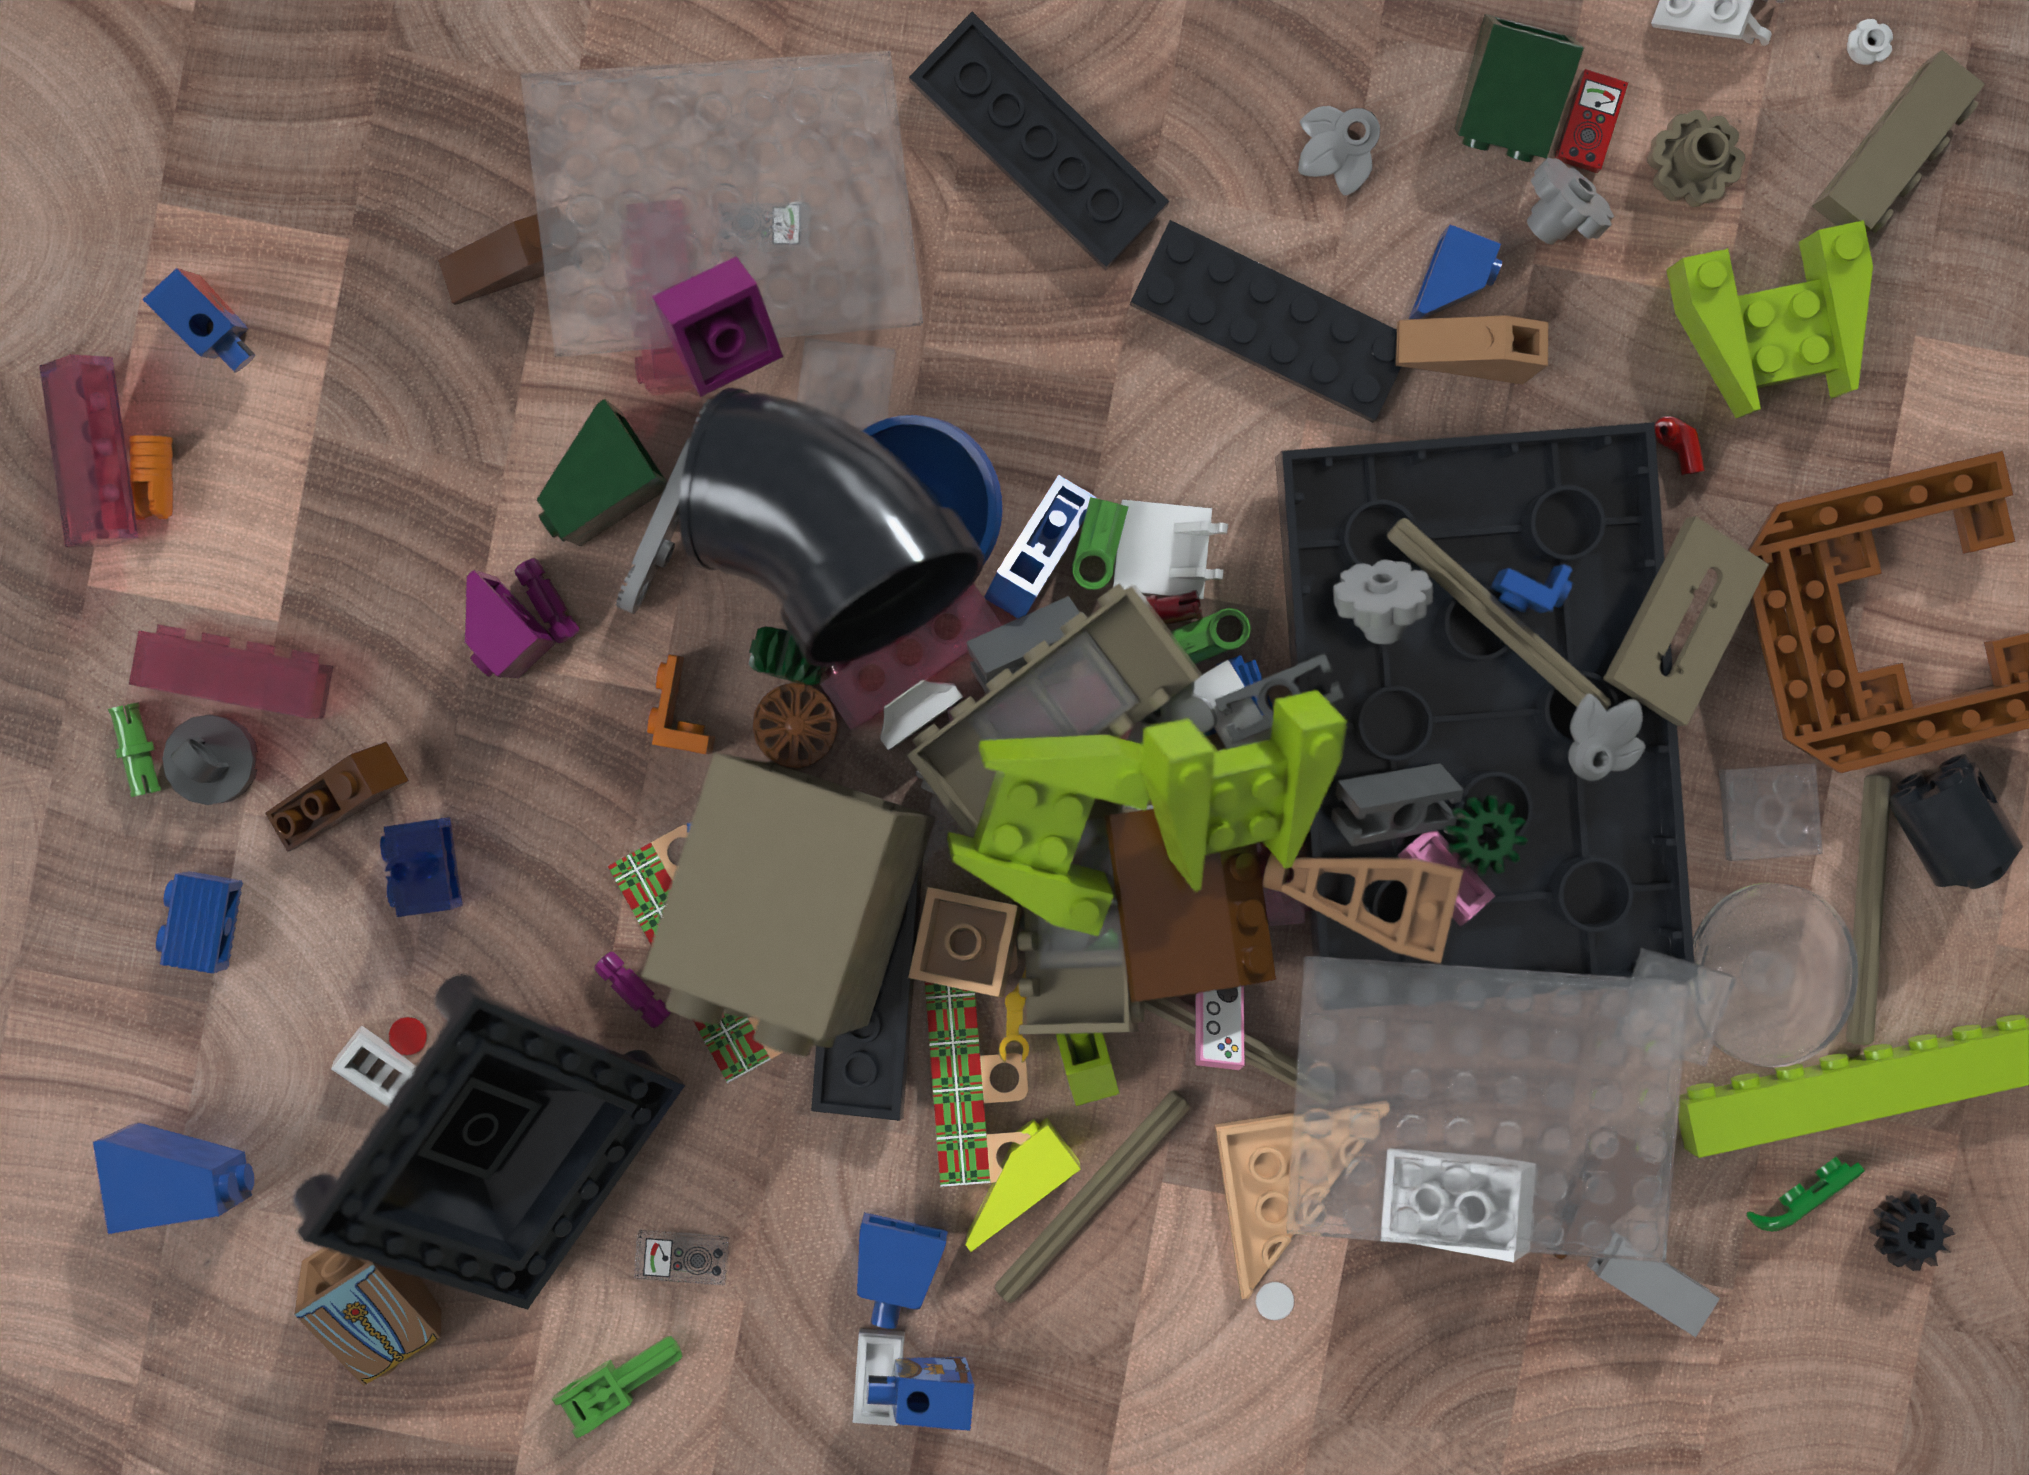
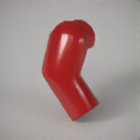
M1673 416L1660 418L1655 423L1656 440L1663 446L1678 453L1681 475L1705 471L1697 430Z

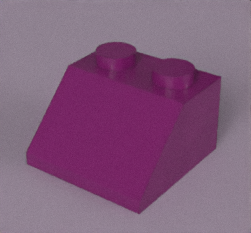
M737 256L652 296L665 331L700 397L783 357L758 284Z
M473 570L466 576L465 643L474 652L470 659L488 677L495 674L500 678L519 679L557 642L496 576Z

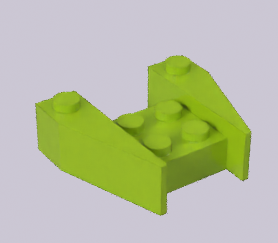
M1864 220L1820 229L1799 241L1807 281L1803 283L1738 296L1728 249L1684 257L1666 269L1675 314L1735 418L1744 417L1761 409L1757 392L1758 388L1826 375L1830 399L1858 389L1873 272V262Z
M1318 691L1275 700L1270 740L1215 752V749L1189 719L1144 728L1141 760L1142 774L1168 857L1194 891L1201 890L1204 856L1216 852L1263 842L1285 869L1292 867L1341 761L1346 720Z
M1110 735L980 740L978 749L984 768L995 770L996 774L974 837L948 832L947 842L952 861L1054 926L1099 936L1114 894L1105 872L1072 864L1071 862L1095 797L1146 811L1150 796L1141 770L1143 745Z

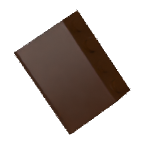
M1154 809L1104 815L1131 1002L1241 987L1276 980L1256 843L1205 855L1201 890L1194 891L1168 857Z

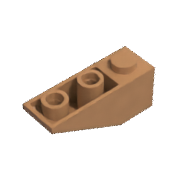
M1506 315L1399 320L1397 322L1396 366L1523 385L1548 366V322Z

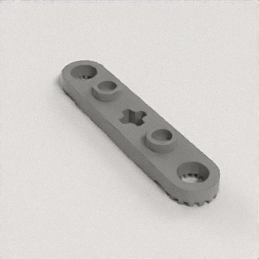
M707 399L706 403H704L699 416L702 415L711 399ZM697 423L694 424V426H693V431L691 432V435H693ZM690 438L686 440L631 563L634 566L624 579L627 586L622 585L620 588L622 590L618 593L616 606L632 614H635L641 606L658 567L665 568L675 549V543L670 540L679 522L681 479L691 441Z

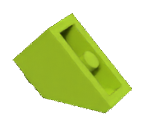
M1103 1033L1056 1034L1066 1076L1076 1106L1120 1094Z

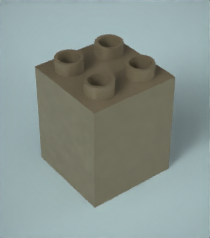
M714 753L641 977L671 987L665 1008L685 1018L708 1024H721L724 1013L738 1017H748L750 1015L759 1019L753 1039L766 1047L804 1057L809 1056L812 1045L832 1048L836 1036L869 1025L907 908L918 868L921 865L936 817L770 761Z

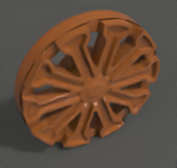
M789 683L772 689L762 698L754 712L752 729L756 744L768 759L784 767L801 768L820 761L831 750L838 733V718L833 704L820 690L810 685ZM783 692H791V708L783 700ZM808 692L811 698L802 709L801 694ZM773 701L781 715L768 711L766 709L767 704ZM818 703H822L826 708L825 712L811 716L810 713ZM761 720H769L777 723V726L763 730L760 727ZM826 721L831 724L830 731L828 732L814 728L815 724ZM780 734V738L772 748H768L764 742L765 739ZM811 736L823 740L824 746L821 750L815 748L809 739ZM789 742V758L783 759L779 753ZM799 743L803 745L809 754L807 759L801 760L799 758Z

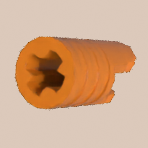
M151 435L129 436L130 511L136 520H145V518L152 515L158 517V519H168V517L173 516L172 437Z

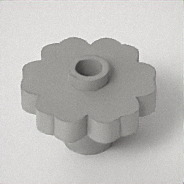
M1547 158L1534 171L1535 176L1531 179V182L1535 187L1536 194L1541 199L1531 208L1532 214L1527 219V224L1539 239L1552 245L1558 239L1564 240L1575 229L1588 239H1598L1612 225L1610 221L1614 218V215L1610 210L1608 202L1596 193V188L1592 182L1585 178L1577 169H1569L1557 158Z
M1381 560L1374 566L1357 564L1351 569L1342 572L1341 583L1334 586V605L1338 609V615L1344 618H1354L1355 624L1360 626L1366 639L1376 644H1390L1398 641L1402 637L1407 625L1426 615V605L1432 602V582L1428 579L1427 573L1424 571H1411V566L1406 562Z

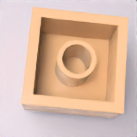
M928 887L909 978L1004 997L1022 908L1017 905Z

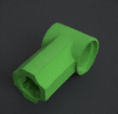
M1093 497L1089 498L1076 554L1072 561V573L1080 586L1096 590L1110 582L1129 506ZM1090 555L1102 558L1105 563L1103 576L1095 581L1084 579L1079 572L1081 561Z
M1226 608L1170 632L1193 663L1196 664L1245 644L1249 638L1251 628L1250 622L1244 613L1237 609ZM1227 615L1236 617L1241 623L1242 628L1239 637L1231 642L1221 640L1216 632L1218 621Z

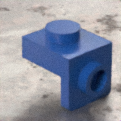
M1564 564L1553 567L1544 585L1508 568L1498 571L1490 588L1502 594L1499 599L1500 602L1515 610L1525 612L1527 607L1539 613L1552 611L1554 606L1559 608L1566 600L1572 587V582L1567 580L1572 568Z

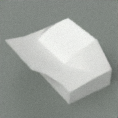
M921 680L884 706V724L880 735L881 741L888 750H892L964 699L963 695L954 683Z

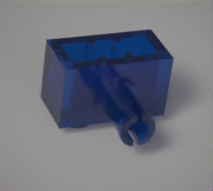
M450 817L384 826L385 835L381 836L380 851L384 862L387 863L385 872L390 871V876H386L388 881L387 898L389 905L392 908L395 907L396 916L404 917L446 911L463 906Z

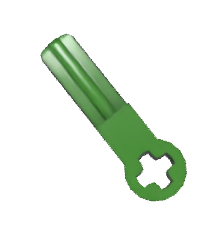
M667 1336L618 1368H615L609 1359L557 1392L552 1397V1401L555 1405L562 1406L574 1425L572 1433L575 1438L582 1437L591 1432L604 1421L631 1405L634 1397L630 1391L681 1360L683 1355L680 1346L673 1337Z

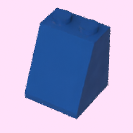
M142 1123L128 1125L93 1141L108 1234L219 1217L252 1196L251 1190L255 1182L252 1166L246 1162L245 1151Z

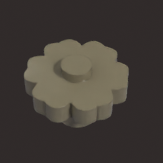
M1700 110L1675 116L1668 123L1667 130L1658 133L1651 142V151L1648 154L1647 163L1653 169L1658 170L1653 179L1655 188L1663 192V195L1669 201H1677L1684 196L1686 202L1692 207L1717 201L1724 195L1725 187L1731 186L1741 177V167L1745 162V154L1739 148L1734 147L1739 139L1738 130L1729 125V122L1723 116H1715L1708 121L1706 115Z

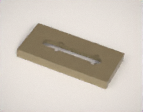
M1697 516L1686 518L1604 680L1635 700H1638V702L1674 725L1687 726L1768 564ZM1712 568L1717 574V581L1670 674L1664 676L1660 672L1661 661L1659 660L1661 656L1665 655L1694 598V591L1698 590L1706 572Z

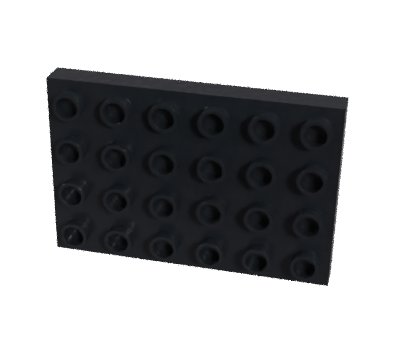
M1655 423L1281 451L1275 457L1291 667L1322 654H1327L1332 664V671L1324 674L1322 668L1319 667L1299 677L1297 684L1303 694L1318 691L1324 696L1332 693L1330 689L1332 688L1331 684L1339 681L1346 697L1331 703V706L1346 720L1341 761L1304 839L1305 858H1399L1398 854L1423 833L1352 846L1331 820L1333 808L1348 809L1343 800L1339 801L1336 797L1337 782L1441 763L1463 788L1461 802L1451 803L1449 799L1444 800L1451 810L1460 808L1469 814L1467 807L1468 798L1476 797L1483 806L1487 795L1496 796L1498 808L1505 802L1512 803L1515 806L1509 819L1520 817L1525 820L1526 824L1522 828L1515 830L1514 833L1515 835L1527 838L1526 845L1513 844L1511 848L1520 856V860L1517 863L1502 857L1505 865L1503 873H1495L1489 864L1485 875H1478L1494 893L1495 897L1461 927L1452 918L1440 964L1393 952L1309 907L1316 1002L1323 1009L1696 981L1677 726L1640 703L1642 724L1635 737L1646 746L1640 759L1624 771L1611 770L1602 779L1596 781L1585 780L1574 772L1568 758L1570 747L1574 743L1570 726L1577 707L1432 577L1428 575V579L1432 582V602L1426 605V615L1407 625L1402 637L1390 644H1376L1367 640L1360 626L1355 624L1354 618L1339 616L1338 609L1334 605V586L1341 583V573L1357 564L1374 566L1381 560L1408 563L1411 566V571H1424L1387 537L1391 528L1403 518L1408 519L1498 600L1502 594L1490 588L1498 571L1510 568L1544 585L1552 568L1564 564L1572 568L1567 579L1572 582V587L1566 600L1559 608L1554 606L1552 611L1539 613L1527 607L1525 612H1521L1505 604L1503 605L1610 699L1611 703L1606 711L1627 700L1634 699L1604 680V677L1665 560ZM1671 643L1665 655L1661 656L1659 660L1661 661L1660 672L1664 676H1668L1673 668ZM1457 820L1455 826L1459 827L1460 821ZM1482 825L1483 834L1477 837V841L1490 845L1488 837L1494 834V829ZM1445 829L1437 830L1448 843L1458 840L1457 835L1445 833ZM1473 862V863L1470 865V868L1474 871V868H1473L1474 862ZM1324 872L1319 877L1317 891L1320 896L1341 905H1348L1352 900L1356 880L1349 874ZM1397 880L1373 881L1365 888L1363 905L1370 914L1385 922L1395 923L1402 917L1408 893L1407 888L1402 882Z

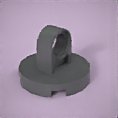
M211 714L192 717L177 726L166 741L162 758L165 776L175 792L190 802L204 805L230 802L245 793L256 778L255 752H258L257 744L248 729L233 718Z

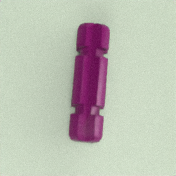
M536 558L528 559L517 566L515 575L522 586H528L529 590L526 593L543 622L550 623L551 627L548 630L555 642L558 644L564 643L579 633V627L572 615L567 616L565 614V611L568 609L549 578L544 579L543 574L546 572L539 560Z
M614 952L604 955L595 965V971L605 981L609 979L613 983L611 988L635 1012L640 1010L643 1013L641 1018L651 1028L660 1026L671 1013V1011L665 1008L666 1004L661 999L656 1001L652 997L655 993L630 968L626 970L623 967L625 963Z

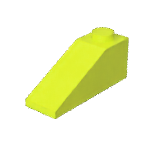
M1045 1118L1039 1124L1033 1119L1016 1131L1023 1134L1027 1133L1031 1137L1022 1144L1016 1142L1011 1144L1000 1166L1002 1171L997 1181L991 1184L966 1234L965 1245L970 1252L1081 1170L1079 1159L1048 1118Z

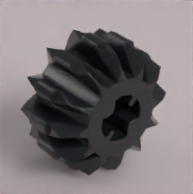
M1903 1191L1900 1200L1893 1195L1886 1196L1888 1206L1886 1211L1880 1208L1873 1209L1876 1217L1881 1219L1880 1223L1868 1227L1873 1235L1879 1237L1874 1246L1881 1254H1887L1888 1262L1896 1267L1906 1265L1912 1271H1920L1923 1262L1930 1266H1938L1936 1257L1938 1251L1951 1253L1949 1247L1943 1243L1944 1238L1955 1235L1953 1228L1945 1225L1950 1215L1945 1209L1936 1207V1200L1924 1194L1918 1198V1195L1912 1191Z

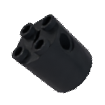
M1966 754L1957 755L1943 762L1939 766L1940 771L1924 777L1923 773L1919 772L1898 782L1896 786L1899 792L1890 797V808L1935 886L1948 887L1957 885L1978 889L1992 884L2004 876L2023 845L1976 762H1970Z

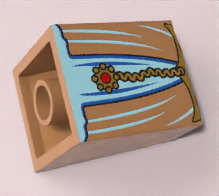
M321 1248L301 1261L294 1315L363 1386L379 1376H387L396 1369L399 1363L417 1352L426 1351L441 1337V1308L421 1277L325 1248Z

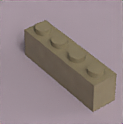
M1943 50L1924 62L1816 199L1812 207L1836 226L1864 220L1866 232L1872 231L1876 233L1894 213L1889 206L1898 195L1901 197L1906 196L1921 179L1922 175L1918 172V169L1927 159L1931 162L1948 145L1950 138L1946 134L1954 123L1958 126L1961 125L1976 109L1979 103L1974 98L1985 83Z

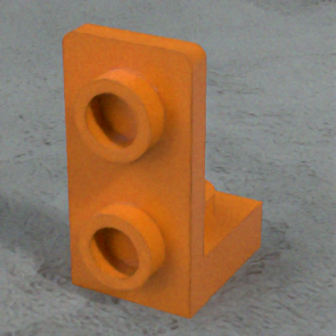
M669 654L667 663H660L656 676V689L662 691L659 707H652L648 719L647 733L653 734L652 745L700 754H712L715 736L704 734L705 725L678 721L677 729L671 728L684 657Z

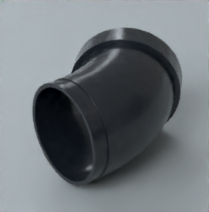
M733 387L719 392L702 413L689 444L681 479L679 520L685 551L691 562L699 568L721 570L727 574L749 579L775 595L783 604L781 618L809 664L824 667L847 663L875 653L903 639L951 606L969 589L981 573L985 562L984 554L958 512L950 508H942L929 488L900 458L875 438L845 420L805 403L760 392L750 393L747 390Z

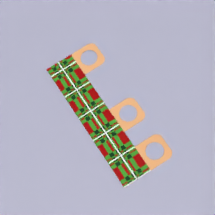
M687 825L674 829L608 866L651 946L677 866L668 858V846L676 838H687ZM724 1013L721 1024H708L693 1020L727 1083L783 1053L766 1047L753 1039L759 1022L758 1018L738 1017Z
M1016 942L1009 974L1015 972L1018 966ZM925 981L940 1187L996 1182L1002 1171L996 1159L999 1147L1006 1142L1022 1144L1031 1136L1021 1132L986 1135L984 1103L1019 1101L1026 1097L1028 1093L1026 1060L1022 1063V1055L1018 1053H1007L1006 1062L1002 1061L999 1054L980 1056L975 992ZM1000 1063L1013 1065L1019 1073L1018 1085L1014 1090L1007 1093L997 1091L990 1082L992 1069Z

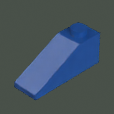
M1058 475L998 569L984 598L1016 618L1027 615L1082 525L1089 498L1096 497Z

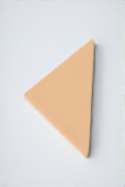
M1386 1099L1215 1124L1238 1284L1242 1299H1248L1252 1295L1253 1289L1268 1269H1271L1291 1242L1292 1236L1306 1217L1311 1215L1328 1192L1329 1186L1343 1167L1348 1165L1368 1138L1367 1135L1380 1117L1388 1111L1389 1103Z

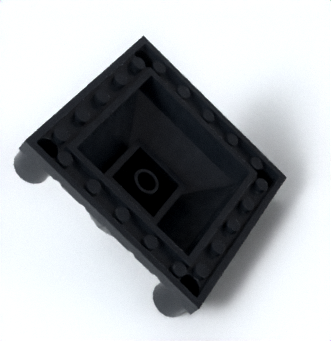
M454 975L445 980L435 994V1006L446 1021V1024L437 1035L436 1041L427 1049L415 1066L410 1078L403 1083L389 1103L386 1112L380 1116L363 1140L362 1146L354 1153L339 1174V1178L331 1174H319L305 1180L297 1188L294 1195V1206L303 1222L296 1231L305 1243L528 1310L685 1085L677 1076L664 1071L651 1055L644 1050H633L623 1055L614 1050L607 1049L598 1043L577 1036L570 1031L549 1024L542 1019L493 999L482 984L472 975Z

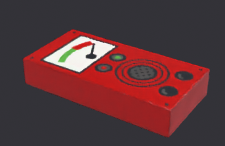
M1587 69L1581 73L1555 158L1565 164L1598 173L1602 169L1629 82Z

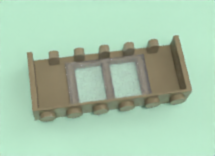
M1120 583L1114 586L1097 600L1102 608L1088 618L1083 612H1080L1060 628L1065 636L1052 646H1049L1045 640L1036 645L1023 656L1027 664L1019 671L1012 674L1008 668L986 684L990 690L986 696L978 702H975L972 696L968 697L949 712L954 719L941 730L933 724L912 740L917 748L910 752L907 757L968 837H974L996 774L995 770L984 768L978 749L980 740L1110 735L1119 738L1151 712L1158 709L1190 683L1201 677L1202 673L1136 585H1131L1127 589H1124Z
M1095 797L1071 862L1072 864L1105 872L1114 894L1099 936L1054 926L1024 907L1025 932H1019L1018 947L1019 950L1025 951L1026 978H1020L1019 993L1021 997H1026L1027 1025H1019V1034L1137 1032L1138 1022H1143L1144 1001L1131 1002L1104 816L1137 811L1136 808Z

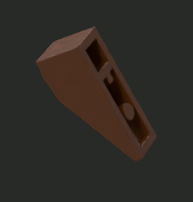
M558 207L514 221L438 260L452 304L454 305L583 263L570 222Z

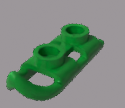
M1836 1156L1815 1172L1820 1179L1816 1184L1806 1190L1799 1183L1778 1199L1784 1206L1785 1214L1766 1217L1748 1211L1746 1216L1761 1230L1772 1232L1786 1229L1854 1181L1865 1170L1858 1162L1850 1167L1846 1162L1842 1163Z

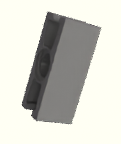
M1612 1228L1608 1230L1586 1265L1596 1272L1595 1274L1599 1278L1694 1337L1698 1335L1720 1300L1719 1297L1711 1293L1704 1285Z

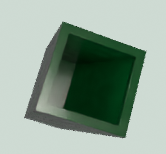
M1485 14L1454 128L1458 136L1464 137L1462 144L1484 151L1489 150L1490 144L1508 148L1507 156L1525 162H1533L1534 156L1547 159L1584 46L1572 36Z
M605 398L596 404L536 499L543 509V512L538 514V517L553 538L558 536L563 542L569 541L579 546L584 545L662 494L668 483L624 414Z

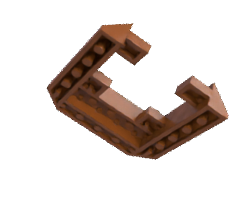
M2003 451L1784 502L1774 506L1748 548L1749 552L1768 564L1750 601L1781 733L1785 741L1837 773H1845L2029 729V632L1984 642L1994 685L1912 704L1903 663H1894L1858 672L1837 585L1882 574L1872 534V529L1953 510L1963 554L2015 542L2005 497L2013 496V491Z

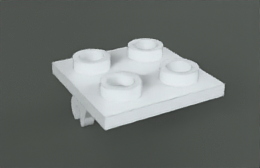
M1659 0L1651 22L1653 28L1743 39L1749 44H1752L1754 38H1757L1763 46L1768 45L1772 35L1771 31L1760 26L1750 13L1754 0ZM1776 0L1777 3L1784 2V0Z
M1131 500L1121 501V505L1129 507L1116 554L1113 587L1119 583L1124 589L1131 585H1136L1143 594L1173 596L1197 590L1199 598L1203 599L1205 581L1223 580L1224 570L1206 569L1209 536L1227 534L1228 530L1227 523H1211L1212 508Z

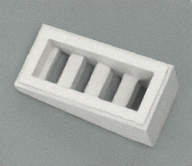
M361 1025L334 1059L331 1070L388 1107L403 1083L412 1075L415 1065ZM364 1047L370 1053L357 1066L352 1061ZM380 1058L385 1064L372 1078L367 1072L377 1059ZM395 1068L401 1073L387 1090L382 1086V1083Z

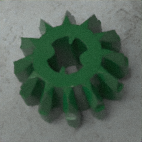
M764 626L757 629L755 640L752 639L748 665L754 671L812 686L820 683L822 672L825 673L826 666L820 667L809 664L788 630Z
M1487 795L1483 806L1476 797H1470L1467 799L1469 814L1460 808L1452 810V815L1460 821L1459 827L1453 825L1445 826V833L1457 835L1458 840L1450 842L1446 846L1447 851L1450 853L1463 851L1458 858L1457 865L1461 868H1467L1474 862L1475 874L1484 876L1489 864L1495 873L1501 874L1505 871L1502 857L1514 863L1520 860L1518 853L1511 848L1513 844L1520 846L1527 844L1526 837L1515 835L1514 833L1515 830L1522 828L1526 824L1525 820L1520 817L1509 819L1515 806L1512 803L1505 802L1498 808L1496 796ZM1482 825L1494 829V834L1488 837L1490 845L1477 841V837L1483 834Z

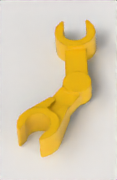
M1026 967L1022 978H1026ZM1019 983L1005 998L1004 1005L1007 1009L1006 1037L1002 1040L999 1047V1055L1003 1062H1006L1005 1048L1010 1042H1017L1021 1045L1023 1050L1022 1063L1029 1054V1044L1022 1037V1034H1019V1025H1023V1007L1026 1001V997L1020 996Z

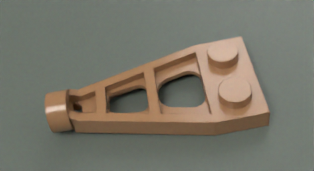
M1272 853L1270 854L1264 874V888L1283 892L1393 952L1441 963L1463 869L1418 858H1296L1291 867L1294 871V879L1287 883L1286 879L1289 868L1285 869ZM1322 873L1349 874L1355 878L1356 883L1350 904L1341 905L1319 895L1317 885ZM1376 880H1397L1406 886L1408 893L1403 914L1399 921L1395 923L1385 922L1365 909L1363 896L1365 888L1369 883Z

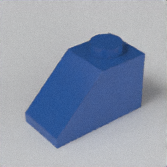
M1450 224L1440 235L1409 319H1425L1476 296L1486 285L1492 286L1502 265V260L1496 258L1501 244Z

